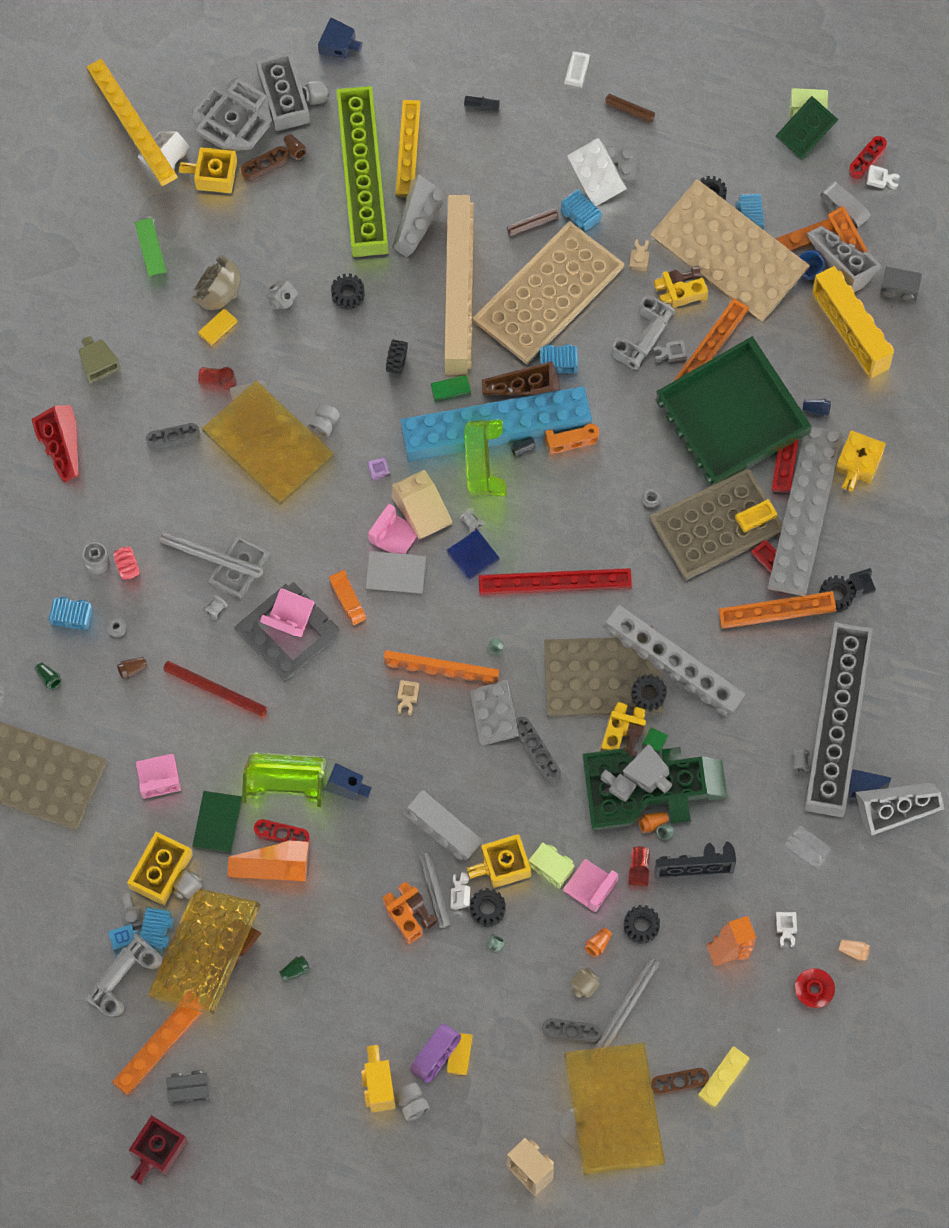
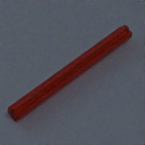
M166 661L163 667L165 672L261 717H265L268 712L266 706L177 664Z

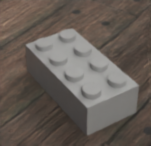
M291 53L257 60L258 76L263 92L267 95L269 111L275 131L310 123L309 110Z

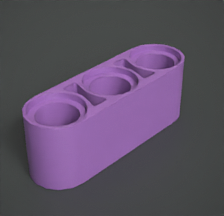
M441 1024L412 1063L410 1071L426 1083L432 1081L459 1044L461 1034L447 1024Z

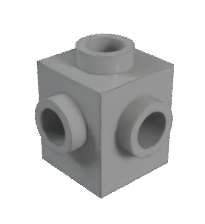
M277 280L276 283L269 287L265 297L273 308L287 309L292 305L298 292L288 280Z

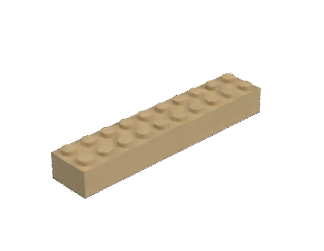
M448 195L445 376L467 375L468 369H471L474 202H470V195Z

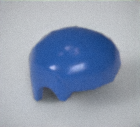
M808 250L799 256L809 264V268L802 275L803 278L815 280L817 274L825 271L826 264L819 252Z

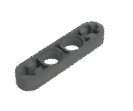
M526 717L517 718L516 724L519 733L517 737L544 781L548 784L557 783L560 780L561 774L558 765L530 720ZM519 723H522V725L526 724L527 735H525L522 728L518 729ZM529 738H535L538 743L536 746L530 747L526 742ZM539 754H544L548 759L546 762L540 763L536 757ZM548 765L552 773L556 772L555 778H552V776L548 777L549 772L546 768Z

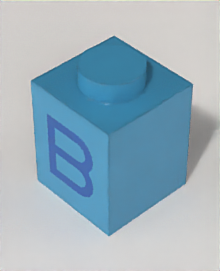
M131 924L108 931L116 955L130 944L134 939L133 935L135 933L139 935L138 930H133Z

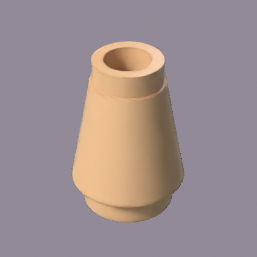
M842 939L839 951L859 961H866L870 945H867L866 942Z

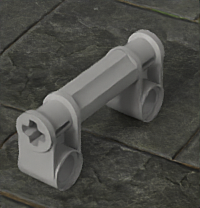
M651 295L643 296L640 301L639 313L642 317L650 320V323L637 343L633 344L621 337L615 339L612 345V357L633 370L640 368L641 361L648 356V353L668 325L667 321L675 314V309L672 306L663 303ZM645 305H649V306H651L652 308H646V307H644V306H645ZM621 347V348H623L624 350H623V351H619V350H617L616 348Z
M136 933L133 935L134 939L130 944L123 948L95 983L96 986L93 990L84 996L87 1001L105 1015L117 1017L123 1013V1002L111 991L135 961L148 969H157L162 963L161 955ZM150 955H153L154 960L149 965L147 962V958ZM112 1002L115 1003V1010L113 1012L109 1009Z

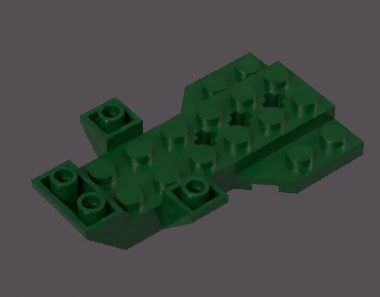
M681 747L661 749L663 762L669 769L666 779L672 783L671 788L664 793L656 787L649 793L636 785L632 794L624 802L612 793L605 794V792H602L605 791L604 788L609 787L610 789L611 786L601 780V775L607 770L615 778L619 774L624 776L623 770L634 758L623 749L584 753L583 762L592 831L630 826L647 806L669 804L672 825L691 822L688 801L707 798L710 801L728 798L722 760L703 756L682 759Z

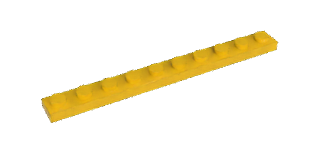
M102 58L86 66L161 186L177 179L175 171Z

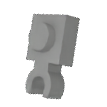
M684 340L665 343V348L660 346L653 348V353L661 354L655 357V362H661L664 358H668L669 362L687 359Z

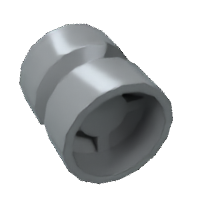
M320 403L314 412L315 416H312L308 422L307 428L321 438H328L332 431V425L336 424L340 413L331 405Z
M97 541L90 542L84 546L82 557L87 570L93 574L104 573L110 565L105 546Z
M418 1083L407 1085L394 1094L398 1105L404 1106L402 1111L407 1121L417 1119L430 1110L427 1101L424 1098H420L422 1091Z

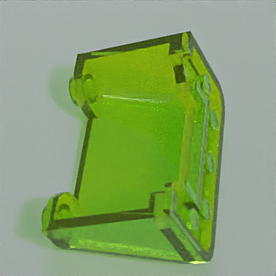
M501 418L471 420L464 426L468 491L473 495L507 496L504 480L495 477V475L490 476L488 439H496L501 436L503 432Z

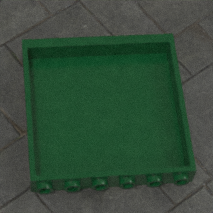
M753 336L656 391L657 398L655 401L660 409L664 408L666 411V419L670 424L673 422L676 428L674 430L677 436L685 441L684 446L687 452L694 455V462L699 469L702 468L705 472L704 478L708 484L712 483V485H715L742 472L811 433V424Z

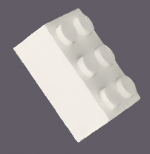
M599 138L567 155L594 206H598L627 189Z

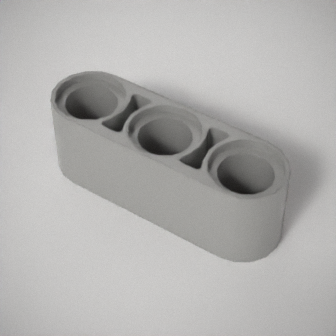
M833 182L820 193L821 199L833 211L844 206L856 229L870 218L869 211L839 183Z

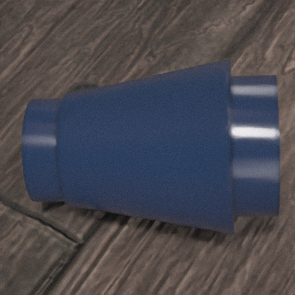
M826 398L804 399L803 411L822 417L824 415L829 416L831 401H828Z

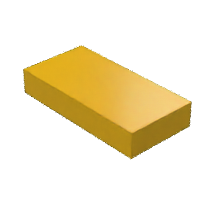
M224 308L198 331V335L212 346L238 323L237 319Z
M767 499L736 514L735 519L745 533L776 518L778 514L770 500Z
M459 1033L461 1034V1040L449 1056L447 1073L467 1076L473 1035Z

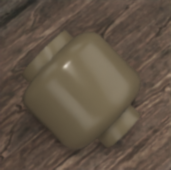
M589 968L579 969L570 980V985L573 987L571 991L579 998L582 995L589 998L599 986V976Z

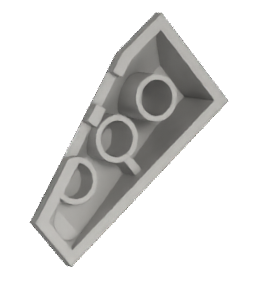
M822 226L807 233L815 249L823 257L828 269L835 266L838 271H841L845 282L853 288L854 292L864 288L882 267L869 253L858 251L855 249V245L852 243L846 244L840 240L838 235Z

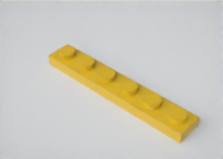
M403 100L396 197L407 198L411 181L415 178L421 100Z

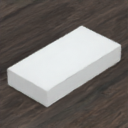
M572 51L565 84L582 87L590 54Z

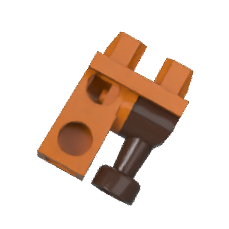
M404 882L398 887L402 896L396 899L390 892L383 896V902L387 914L402 933L407 944H410L423 935L422 928L413 915L417 913L423 919L421 924L425 930L432 928L438 922V919L435 915H429L424 907L423 897L417 888H412L407 882Z

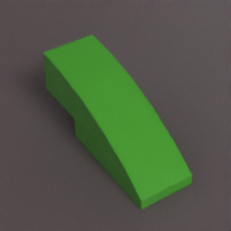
M148 218L135 221L148 276L166 272L153 219Z

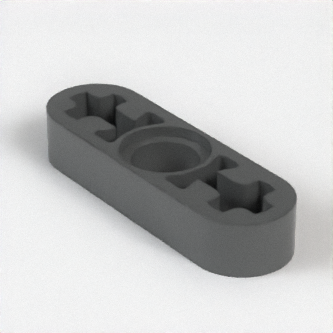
M188 423L151 431L146 436L147 446L152 450H159L195 442L200 437V430L196 424ZM189 430H193L194 435L190 436ZM177 433L178 438L176 440H169L168 435ZM156 437L157 443H153V438Z
M554 1018L547 1019L543 1023V1034L551 1039L595 1044L601 1037V1030L595 1024ZM554 1024V1028L560 1029L561 1025H564L563 1035H559L560 1030H554L553 1033H549V1029L546 1027ZM569 1026H574L578 1032L575 1036L571 1037L566 1034V1029ZM581 1028H584L583 1032L585 1033L594 1030V1033L597 1034L593 1039H590L588 1034H583V1038H579Z

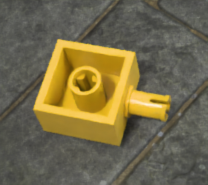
M200 147L197 163L180 162L179 173L195 174L196 190L232 193L237 167L236 151Z
M850 431L835 470L847 475L842 484L843 489L846 490L850 483L848 491H853L857 479L871 484L884 453L886 443L858 432Z
M519 834L481 845L483 863L466 867L469 879L485 874L489 875L493 889L531 877V868Z
M379 1045L367 1046L368 1063L364 1064L365 1070H361L363 1086L368 1087V1090H364L366 1107H371V1113L396 1109L389 1060L380 1061Z

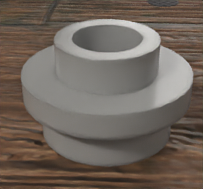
M648 490L643 494L642 502L648 508H655L660 504L661 496L655 490ZM654 498L655 501L651 502L648 499Z
M112 619L107 624V631L113 637H120L126 631V624L122 619ZM115 625L120 626L118 629H113Z

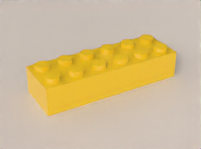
M833 266L817 274L812 294L870 379L890 369L894 354L893 346L889 342L887 343L882 330L874 324L871 314H867L862 301L856 298L853 288L847 285L842 272Z

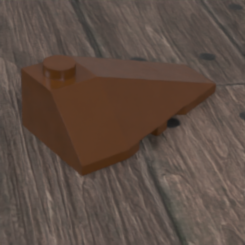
M552 361L482 379L483 395H537L560 389L559 375Z

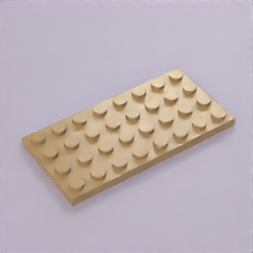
M698 179L694 181L650 234L652 238L688 266H698L702 277L732 300L735 298L748 306V312L762 323L809 268V264Z
M569 221L472 320L526 365H529L540 353V347L548 345L625 267V264Z

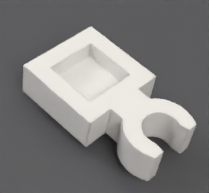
M871 165L868 170L866 184L879 188H884L887 185L891 189H896L898 184L893 183L892 180L897 181L900 176L898 174L888 175L887 169Z
M462 872L461 876L453 875L455 888L451 889L450 908L457 910L470 906V887L466 886L469 881V875Z
M776 912V934H782L779 941L780 947L784 946V940L786 939L791 942V947H794L795 938L791 934L797 933L796 912Z

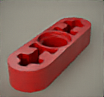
M873 137L850 164L849 175L852 178L861 179L868 172L869 167L874 165L885 152L887 141L884 137ZM879 143L882 144L881 146H878V147L876 148V151H874L875 144H876V145H878ZM869 154L873 159L866 161L863 156ZM861 163L862 166L860 171L858 170L857 172H855L854 169H858Z
M260 819L254 824L255 835L260 839L282 843L290 841L291 831H293V836L300 837L301 834L304 835L305 840L303 839L302 842H310L309 833L303 828ZM263 825H266V829L271 831L272 827H274L273 836H270V831L264 830L263 833H260L258 827L262 828ZM285 829L288 833L285 838H278L276 836L277 831ZM292 837V841H298V839Z

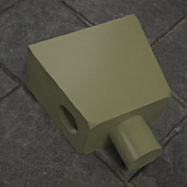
M91 336L85 337L82 340L84 347L79 349V354L89 383L121 369L118 358L103 340L94 342Z

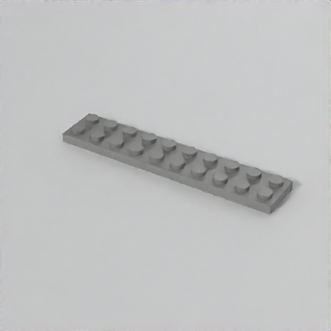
M812 426L811 433L803 438L768 589L806 597L843 432Z

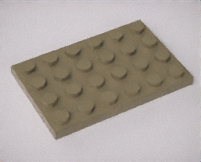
M749 468L649 516V520L685 581L760 545L764 540L769 541L779 536L783 526L777 516L744 533L735 519L736 514L767 500Z
M617 637L544 640L547 717L610 715L618 702L627 705L625 714H633L637 704L633 703L631 692L637 678H641L645 674L646 676L653 674L654 677L657 675L662 680V671L656 669L648 659L639 657L634 649L625 647ZM637 637L640 643H645L643 637ZM653 647L654 653L660 655V649ZM646 686L641 691L642 696L648 700L655 698L657 695L655 688L652 686ZM662 705L657 710L653 709L650 712L645 710V714L663 713L664 707Z
M0 722V804L77 831L107 760Z

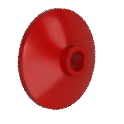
M811 968L803 971L798 976L795 982V993L799 1001L805 1006L821 1008L829 1004L833 999L835 983L832 977L824 970ZM816 987L818 992L812 993L811 988Z

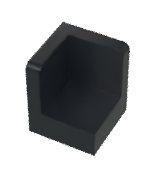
M871 568L849 575V584H853V589H855L854 598L875 592L876 588L871 578Z

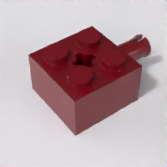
M151 1115L129 1148L130 1154L141 1162L130 1178L141 1185L151 1169H155L166 1176L187 1144L186 1136ZM161 1143L162 1147L156 1149L154 1145Z

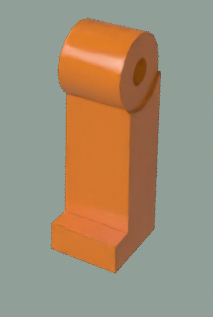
M587 424L584 428L554 434L552 429L545 431L544 440L549 455L596 443L599 437V428L595 424Z
M345 570L329 576L330 586L351 624L355 626L365 621V613L354 593Z

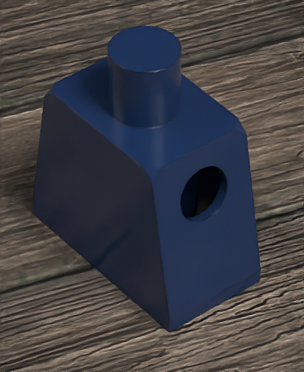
M330 17L318 43V51L321 55L345 59L351 50L360 52L363 42L355 40L356 34L353 28Z
M335 763L324 790L354 800L357 794L368 798L372 787L361 783L363 775Z

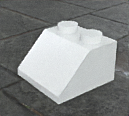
M160 131L153 138L173 169L177 161L184 158L187 154L186 151L190 148L177 131ZM140 153L137 157H138L141 161H143L144 163H146L145 159L143 158V156H142L141 153Z

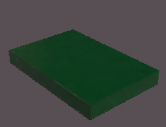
M811 96L775 137L798 158L803 160L839 119Z
M203 791L192 845L194 849L232 854L242 796Z

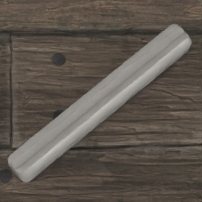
M423 853L420 855V861L435 916L438 919V927L445 928L450 925L433 860L430 853Z

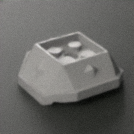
M239 78L214 85L192 111L196 134L223 150H251L272 125L267 95Z

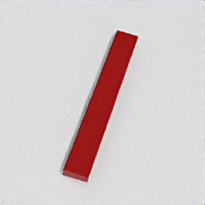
M631 568L478 575L479 595L632 588Z

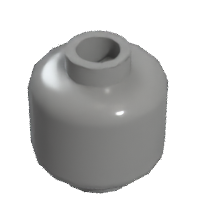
M323 81L308 82L302 88L305 101L309 105L324 104L330 95L329 87L325 86Z
M191 869L189 871L183 870L173 884L175 888L173 892L181 899L184 897L191 899L202 887L200 882L202 879Z

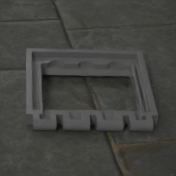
M295 582L289 586L285 584L281 587L300 596L303 593ZM279 589L234 628L286 682L336 640V634L340 629L332 620L325 623L329 617L319 607H316L311 611L308 622L321 637L297 658L292 660L257 624L261 620L262 615H267L272 611L280 591ZM306 594L302 595L303 597L310 599Z

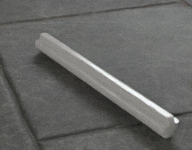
M162 533L160 537L162 544L250 576L260 578L263 574V569L259 566L168 533Z
M649 959L591 1052L589 1058L593 1062L598 1063L658 968L659 963L656 960Z

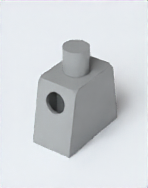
M649 744L623 770L624 777L649 793L656 787L665 793L672 786V783L666 779L669 774L667 765Z

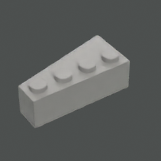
M420 174L411 181L405 208L402 211V218L392 248L405 257H408L415 251L448 196L447 193Z
M933 783L856 792L863 826L871 835L945 809L942 794Z
M423 789L402 812L404 816L435 838L440 845L451 850L452 854L459 860L463 859L466 861L483 841Z

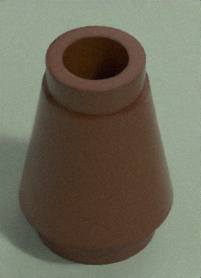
M292 134L284 137V142L291 157L296 160L304 158L307 154L306 146Z
M143 656L121 661L117 665L122 679H129L147 667Z

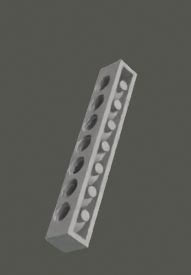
M619 604L602 627L608 635L621 640L625 647L634 649L639 657L652 662L656 669L663 670L669 674L668 676L673 681L682 683L687 691L699 695L704 703L716 707L717 712L721 715L729 717L746 695ZM621 625H626L629 628V632H624L621 629ZM637 636L643 637L645 643H640L637 640ZM653 647L659 648L661 654H655ZM669 659H674L677 663V666L671 665L669 663ZM685 670H690L693 676L688 677L685 674ZM701 681L707 682L708 688H703ZM721 692L724 695V700L719 699L716 693Z

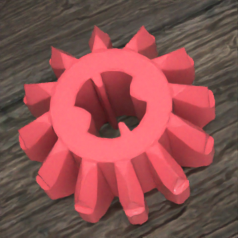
M128 546L114 551V560L122 579H131L139 575L140 570L132 548Z

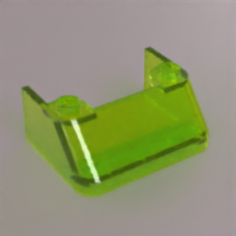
M250 754L243 771L242 803L247 802L248 796L260 798L266 791L304 793L305 798L311 802H317V807H321L324 798L327 759L321 756Z

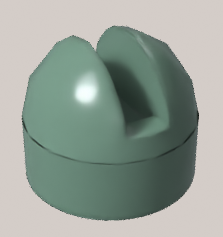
M493 638L489 642L487 650L492 654L499 655L503 651L504 643L499 638Z
M664 823L657 827L656 833L661 840L665 841L672 837L674 829L669 823Z
M491 934L488 940L489 949L493 946L495 952L501 950L505 944L504 939L494 934Z

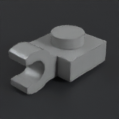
M605 770L601 775V780L611 786L609 792L624 802L627 801L636 788L635 783L621 774L615 778L610 772Z
M123 894L122 899L125 909L120 911L123 925L131 924L133 929L142 927L143 917L139 905L133 907L130 894Z

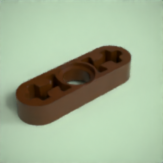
M278 146L244 163L241 166L242 178L252 181L286 164L289 160L288 150L283 146ZM263 160L270 162L267 167L260 165Z
M694 1068L659 1075L652 1079L650 1089L653 1094L662 1096L702 1088L708 1082L709 1074L703 1068ZM697 1073L705 1077L701 1083L696 1079L691 1081L692 1085H689L687 1075L690 1074V1079L695 1078ZM680 1076L685 1079L683 1087H677L674 1084L676 1077ZM667 1079H671L670 1085L672 1089H669V1085L663 1086L661 1091H659L658 1087H654L657 1081H660L661 1084L668 1083Z

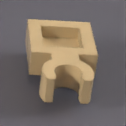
M636 239L635 250H631L629 269L647 271L650 252H646L649 246L648 240H646L644 246H640L639 239Z
M400 680L397 701L402 702L398 705V714H401V710L406 707L409 709L408 715H412L413 708L411 703H417L420 683Z

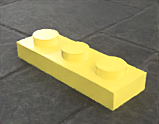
M733 1046L700 1091L698 1097L715 1108L750 1058Z

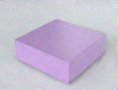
M385 457L367 462L372 481L391 476Z

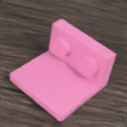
M391 504L387 505L368 532L369 542L387 553L406 554L418 537L408 521L396 515L395 507Z
M281 588L270 615H262L260 622L288 634L302 637L315 602Z
M174 754L136 762L139 787L143 799L181 791Z
M584 859L563 891L596 913L618 882L619 874L613 870L608 874L587 859Z

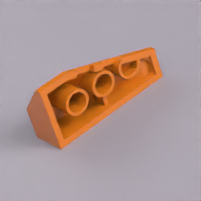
M286 841L228 857L227 877L306 882L309 842Z

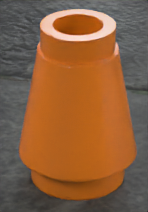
M665 811L644 814L638 819L639 827L643 833H651L660 825L669 822L668 814Z
M603 927L586 941L584 947L586 952L593 957L602 955L612 933Z

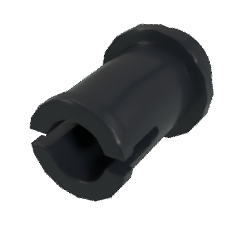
M530 437L522 442L513 443L511 451L515 457H520L522 453L536 448V444L533 438Z

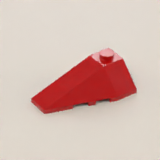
M71 405L53 406L31 420L39 442H43L46 447V454L50 455L54 461L53 466L62 481L67 483L78 477L76 420Z

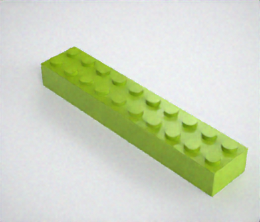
M372 86L336 89L352 257L389 254Z

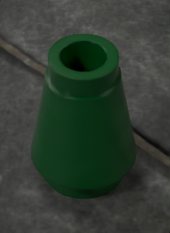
M42 662L36 665L34 670L46 688L53 690L61 684L62 679L59 673Z
M303 955L300 957L296 956L279 973L286 982L306 974L310 966Z

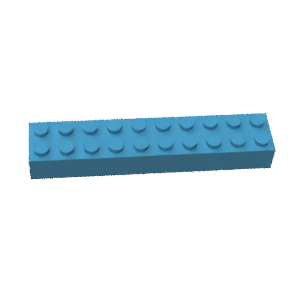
M583 386L401 419V430L408 462L522 442L530 437L533 439L544 438L545 431L552 429L553 433L557 434L584 428L587 424H592V417L585 387Z

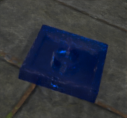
M478 529L447 549L448 555L468 580H471L500 560V557Z

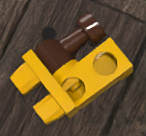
M698 266L691 267V271L680 273L677 270L662 272V277L654 280L656 292L666 290L665 294L659 295V300L671 305L673 308H678V306L698 300L700 302L708 300V290Z
M618 702L614 711L610 713L599 751L619 749L622 736L628 737L627 746L622 749L635 759L637 751L634 748L638 738L643 733L646 720H644L645 709L635 707L632 716L626 715L627 705Z

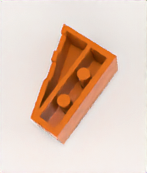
M745 916L728 922L720 930L721 935L719 937L715 935L713 937L714 941L706 944L714 966L735 959L741 961L749 958L753 952L756 935L749 917Z

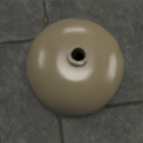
M224 255L216 258V264H213L211 267L208 266L194 289L197 294L193 295L192 301L204 309H221L230 301H233L238 294L237 290L241 282L239 268Z

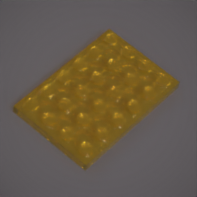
M257 380L202 428V431L279 505L284 503L334 457V453Z
M205 889L196 891L187 904L148 993V997L214 1015L261 904L257 901Z
M645 1043L565 1052L564 1057L584 1175L664 1165L665 1159Z

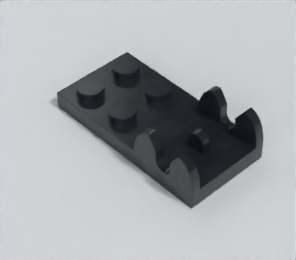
M726 841L723 846V854L721 855L720 853H715V847L710 842L706 844L703 856L691 857L690 855H681L679 858H671L670 856L659 857L655 861L654 878L732 874L736 865L735 849L730 842Z

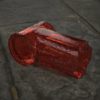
M201 367L199 369V384L221 386L224 390H229V388L235 387L237 384L234 371L229 367L221 369Z
M643 846L633 847L628 885L648 887L650 871L648 869L649 848Z

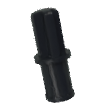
M465 96L464 106L481 108V110L499 111L500 100L487 99L484 96L482 98Z

